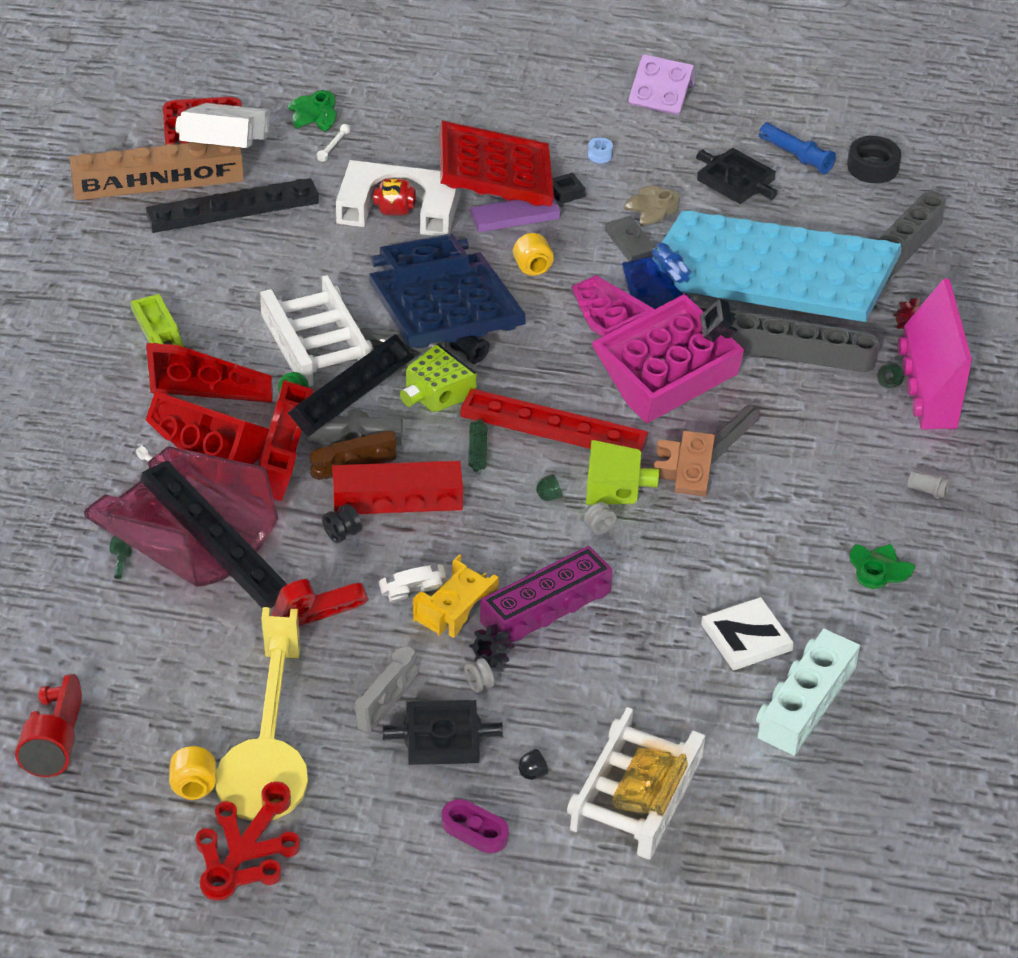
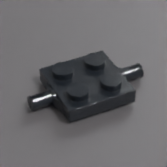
M733 147L717 156L704 151V149L698 151L696 159L707 165L698 171L697 181L739 204H742L754 194H761L770 200L776 197L777 189L768 186V184L775 180L776 171Z
M476 700L406 702L407 716L404 720V725H383V740L404 739V743L408 748V765L479 763V745L482 737H503L502 722L481 723V719L477 714Z

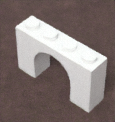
M204 103L181 112V116H178L176 120V132L180 133L179 141L247 148L252 145L253 139L264 140L269 137L271 110Z
M354 160L349 161L336 199V224L364 227L370 208L374 204V189L380 187L382 180L387 178L407 179L411 186L416 189V200L422 204L420 211V234L441 236L450 233L460 198V188L453 189L445 184H440V171Z

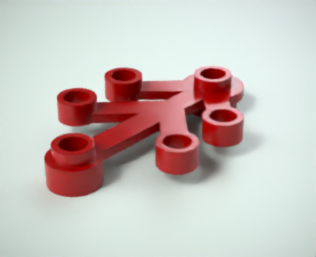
M274 781L263 787L261 792L262 808L242 836H240L237 825V808L235 804L224 801L216 806V822L223 827L229 855L221 864L216 850L218 847V837L214 830L206 828L196 834V848L203 854L207 868L200 877V890L205 897L215 901L225 900L233 895L237 886L261 881L265 885H274L279 882L281 867L277 861L272 859L263 861L257 867L237 869L243 861L280 853L284 857H293L298 854L300 839L293 832H284L277 838L257 842L274 816L282 814L289 808L291 794L286 784ZM275 799L281 800L279 803H272L271 801ZM229 811L232 813L228 817H223L220 815L222 812ZM206 838L213 840L210 844L201 843ZM285 842H293L295 844L292 847L283 846ZM268 869L276 871L273 875L264 874ZM216 882L224 883L222 886H212Z

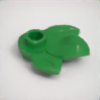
M320 90L312 95L295 98L288 105V109L294 112V128L297 129L315 122L323 132L330 129L337 117L334 110L336 104L334 94L327 90Z
M856 544L849 554L850 562L857 569V581L871 589L884 587L887 583L906 581L911 577L915 565L912 563L897 562V556L891 544L879 547L871 552L867 548Z

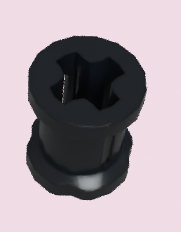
M471 335L461 337L455 342H450V347L455 351L463 352L467 355L469 362L476 364L486 357L490 344L483 338L479 339Z

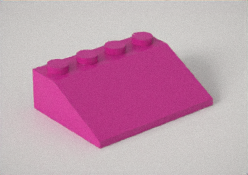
M943 279L905 324L903 337H899L897 343L898 354L903 355V375H908V395L913 396V415L918 417L921 429L958 428L972 362L950 279Z
M685 294L592 343V347L626 404L647 424L734 377L739 372L744 349L733 338L728 339L722 335L714 342L703 338L700 315L703 311Z

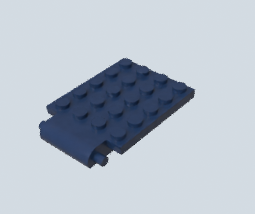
M451 233L380 247L379 255L371 256L372 266H382L384 271L369 273L370 285L409 347L425 348L430 343L441 341L450 343L457 341L461 337L471 335L481 337L491 331H511L517 326L526 325L525 312L482 253L467 255L464 251L469 249L467 238L457 240Z

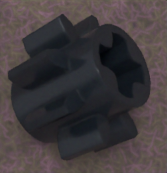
M497 624L487 626L486 630L481 629L474 632L477 638L469 647L473 649L476 655L475 662L483 658L487 661L490 668L497 666L498 662L502 664L510 661L507 654L510 649L515 648V645L510 642L508 637L509 631L498 632Z

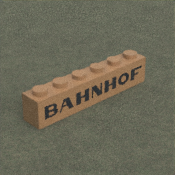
M192 142L69 156L75 201L243 181L241 149L234 146Z

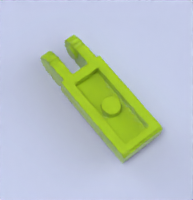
M160 294L130 301L131 310L149 343L163 344L171 340L172 345L184 347L179 335V329Z

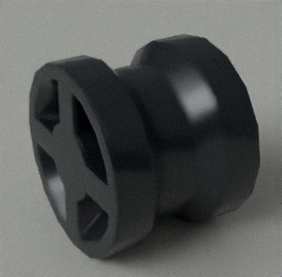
M348 503L339 506L338 511L335 513L330 511L322 516L323 527L329 538L335 543L344 541L348 534L356 535L362 530L358 513Z

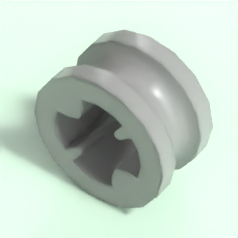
M600 502L588 509L584 516V523L591 528L594 534L602 535L614 526L617 516L606 503Z
M478 659L476 665L473 663L465 665L466 679L475 693L481 692L484 686L488 689L494 686V676L485 659Z

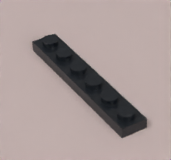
M311 178L297 179L291 182L269 184L267 186L241 189L234 192L217 193L194 199L188 198L171 203H160L146 207V216L152 233L319 204V194Z
M394 334L296 405L288 414L305 435L310 437L409 363L414 356L399 337Z
M168 460L143 471L140 481L253 600L262 609L263 607H274L280 590L288 584Z

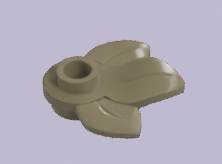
M646 186L639 189V195H634L626 201L624 210L641 212L640 226H646L662 220L665 215L674 213L679 207L680 197L674 190L662 189L658 186Z

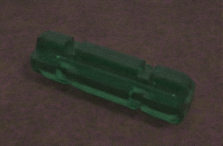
M478 419L477 422H471L469 425L468 466L472 467L474 472H478L479 469H485L487 466L488 426L483 424L481 419Z

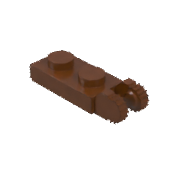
M390 430L333 443L331 446L313 450L310 455V463H312L310 475L318 480L332 478V465L382 464L396 460L395 434Z

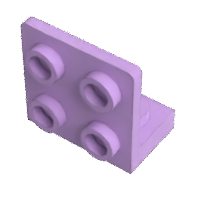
M642 54L629 96V104L680 115L688 87L693 88L695 84L694 65Z

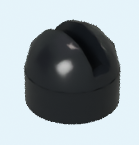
M538 749L525 753L519 761L518 769L525 779L536 780L547 775L549 772L547 763Z

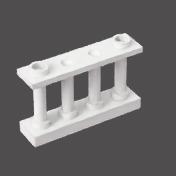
M328 275L322 276V292L282 302L281 299L277 300L272 289L260 292L261 315L292 372L304 375L308 380L309 387L314 386L313 373H316L317 369L354 359L359 361L373 350L371 342L365 340L343 303L338 286H333ZM321 304H326L329 310L295 320L286 316V313ZM336 322L339 327L338 330L307 338L298 337L296 334L297 331ZM344 340L350 346L348 349L317 357L308 355L306 352L309 349Z
M627 707L621 719H614L609 731L610 739L580 793L572 795L568 804L567 814L571 815L570 830L576 833L586 816L634 834V839L638 840L637 855L651 860L703 758L706 735L692 730L686 743H673L632 728L633 709ZM629 741L673 757L676 763L673 768L667 767V769H663L622 754L620 751L625 742ZM612 766H616L660 782L663 788L660 794L654 792L651 795L606 777ZM602 791L648 808L649 815L647 819L641 818L638 821L592 803L598 792Z

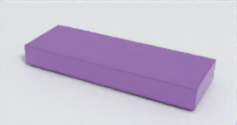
M554 199L551 207L545 205L534 206L526 201L512 200L470 207V216L477 231L485 232L560 219V210Z

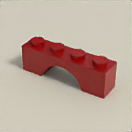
M283 381L251 492L279 501L283 500L297 456L296 449L302 432L288 412L312 395L314 389Z

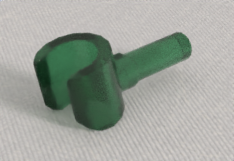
M119 535L112 537L109 547L110 553L117 555L114 572L115 579L122 578L126 557H130L132 553L129 538Z

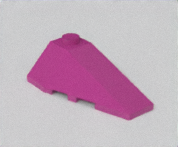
M597 275L571 286L590 330L602 337L655 310Z

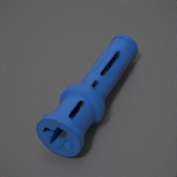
M769 122L764 123L759 130L765 133H759V138L797 156L800 163L816 167L821 174H827L835 163V152L831 150L825 151L819 148L817 143L813 141H802L771 125Z

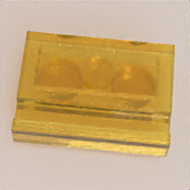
M638 748L612 797L614 808L648 814L649 811H656L658 816H663L688 766L686 754H680L679 757L671 755V752Z

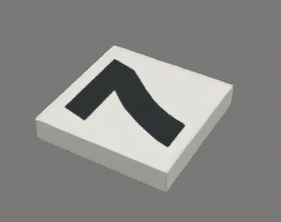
M761 597L702 617L701 625L733 671L793 650V641Z

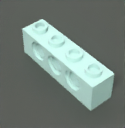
M824 628L816 640L811 638L805 647L801 661L795 660L788 673V679L785 683L780 681L776 686L770 704H763L756 718V722L760 724L757 738L795 756L855 670L860 645Z

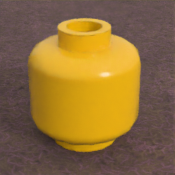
M538 233L525 234L514 244L513 257L524 274L528 276L542 275L552 266L554 254L544 236Z
M188 746L177 750L172 755L169 764V783L174 793L188 800H197L208 795L214 789L216 783V761L210 751L198 746Z

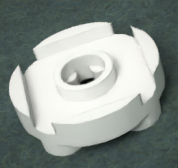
M431 565L393 574L395 581L388 584L386 578H383L379 581L382 596H388L389 602H397L409 598L408 594L410 592L418 590L426 594L434 593L441 588L442 582L447 580L444 565H438L437 570L432 572Z

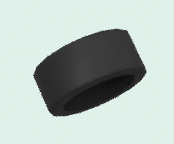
M860 137L853 141L849 147L847 169L852 176L860 181L875 184L889 182L899 172L901 149L896 143L884 137ZM864 157H877L885 162H871L865 160Z

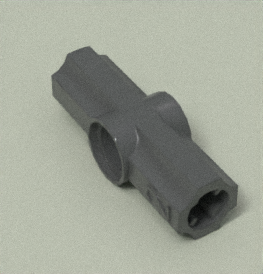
M353 409L345 412L343 416L335 417L310 437H307V441L338 443L391 430L395 434L396 445H402L403 419L369 417L366 412Z

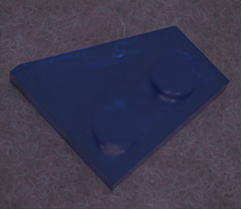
M651 257L622 263V271L629 295L656 309L683 295L674 285V280L668 274L663 273L659 265Z

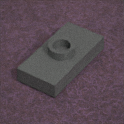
M631 216L605 223L606 233L631 264L653 258V248H657Z

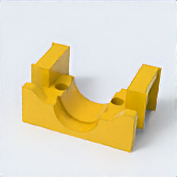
M459 554L452 561V577L432 596L420 591L413 598V621H417L438 633V636L447 629V623H449V636L455 638L463 624L467 621L473 605L479 599L481 600L498 591L499 577L493 574L490 578H486V573L480 575L473 571L467 565L461 563V554Z

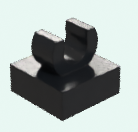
M721 298L717 299L700 315L703 338L714 342L720 335L729 339L737 332V328L732 327L735 317L730 312L729 302Z

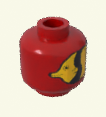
M384 179L380 187L374 189V205H379L383 215L406 216L409 214L410 209L415 208L416 189L411 186L407 179Z

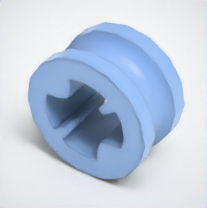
M602 137L590 140L588 143V158L595 163L610 161L613 143Z

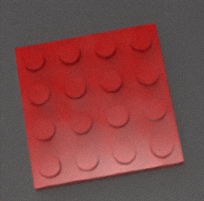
M442 120L439 129L440 184H445L453 189L464 188L473 190L481 195L493 194L511 201L515 199L526 201L534 206L545 205L551 207L554 192L549 143Z

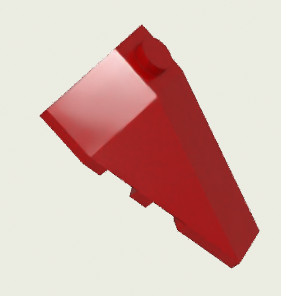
M147 343L146 345L150 393L157 391L171 395L273 402L271 375L179 345Z
M157 391L154 392L145 420L166 440L171 441L185 458L190 459L197 466V469L202 474L227 483H231L259 460L269 428Z

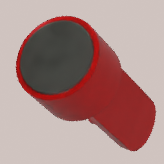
M75 674L65 675L62 685L59 687L50 688L49 686H42L38 691L39 702L45 706L51 705L53 701H57L53 715L33 711L22 727L15 750V757L20 767L32 775L39 777L56 776L62 773L69 764L75 742L74 728L82 702L81 686Z

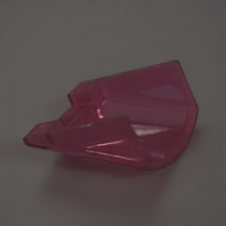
M167 446L148 461V466L151 468L168 460L256 552L262 547L278 520L266 468ZM141 481L120 497L103 495L84 510L85 518L196 587L214 584L231 576Z

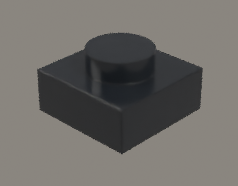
M574 173L552 178L554 197L560 204L585 197L586 188Z

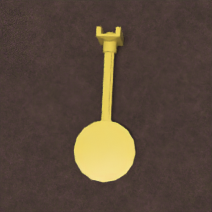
M263 607L261 620L265 657L271 658L260 737L258 739H249L232 747L220 760L216 771L217 795L221 802L229 801L235 804L238 818L250 821L255 818L262 808V789L270 782L278 781L286 784L291 794L289 808L282 814L275 815L272 820L292 812L303 800L308 786L307 767L299 752L287 743L275 739L285 658L299 659L298 609H291L290 617L271 616L269 607ZM275 799V800H272L271 802H272V803H279V802H281V800Z

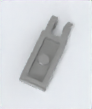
M411 646L399 647L397 652L391 655L392 662L383 672H380L368 690L357 698L354 711L356 712L359 730L367 733L371 732L406 692L414 677L418 675L417 666L413 663L416 659V652Z

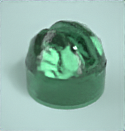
M890 363L883 365L878 370L877 378L881 386L894 388L901 385L904 373L898 364ZM887 373H893V377L886 378Z
M554 474L545 476L538 481L536 492L540 499L554 501L562 497L561 488Z

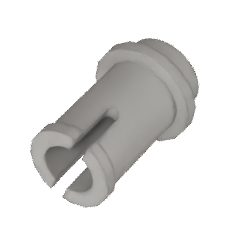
M913 469L907 486L910 489L913 488L932 494L935 499H939L940 497L946 498L951 481L942 474L938 477Z

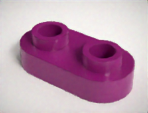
M463 799L452 800L443 807L442 827L449 835L485 853H496L506 847L509 838V827L501 817Z

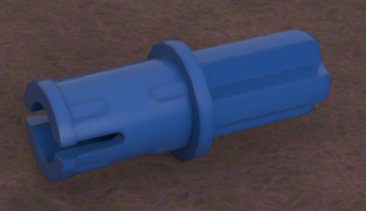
M665 243L657 244L656 246L661 252L659 253L657 249L653 248L652 256L661 264L663 272L671 275L678 283L688 282L691 271L683 263L681 255L674 253Z

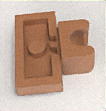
M683 431L682 443L659 440L657 442V455L668 459L667 461H656L654 463V469H659V479L676 480L675 493L706 497L715 435Z

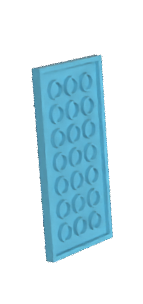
M682 210L662 243L667 244L674 253L681 255L683 263L691 271L689 275L690 280L678 283L671 275L663 272L661 264L654 257L641 275L644 286L866 322L901 254V244L887 240L867 239L859 236L834 234L829 231L821 232L802 227L795 228L775 223H762L749 219H736L722 215Z

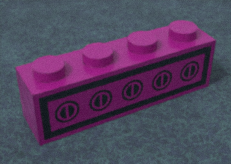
M587 546L480 600V623L485 628L489 625L497 624L498 632L509 631L508 637L511 643L521 640L527 634L541 627H546L569 613L576 612L582 606L596 599L605 597L611 592L613 569L590 546Z

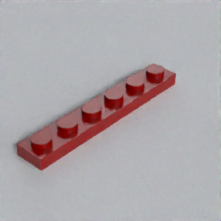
M472 388L461 406V417L588 449H591V441L595 440L639 449L642 455L648 440V431Z

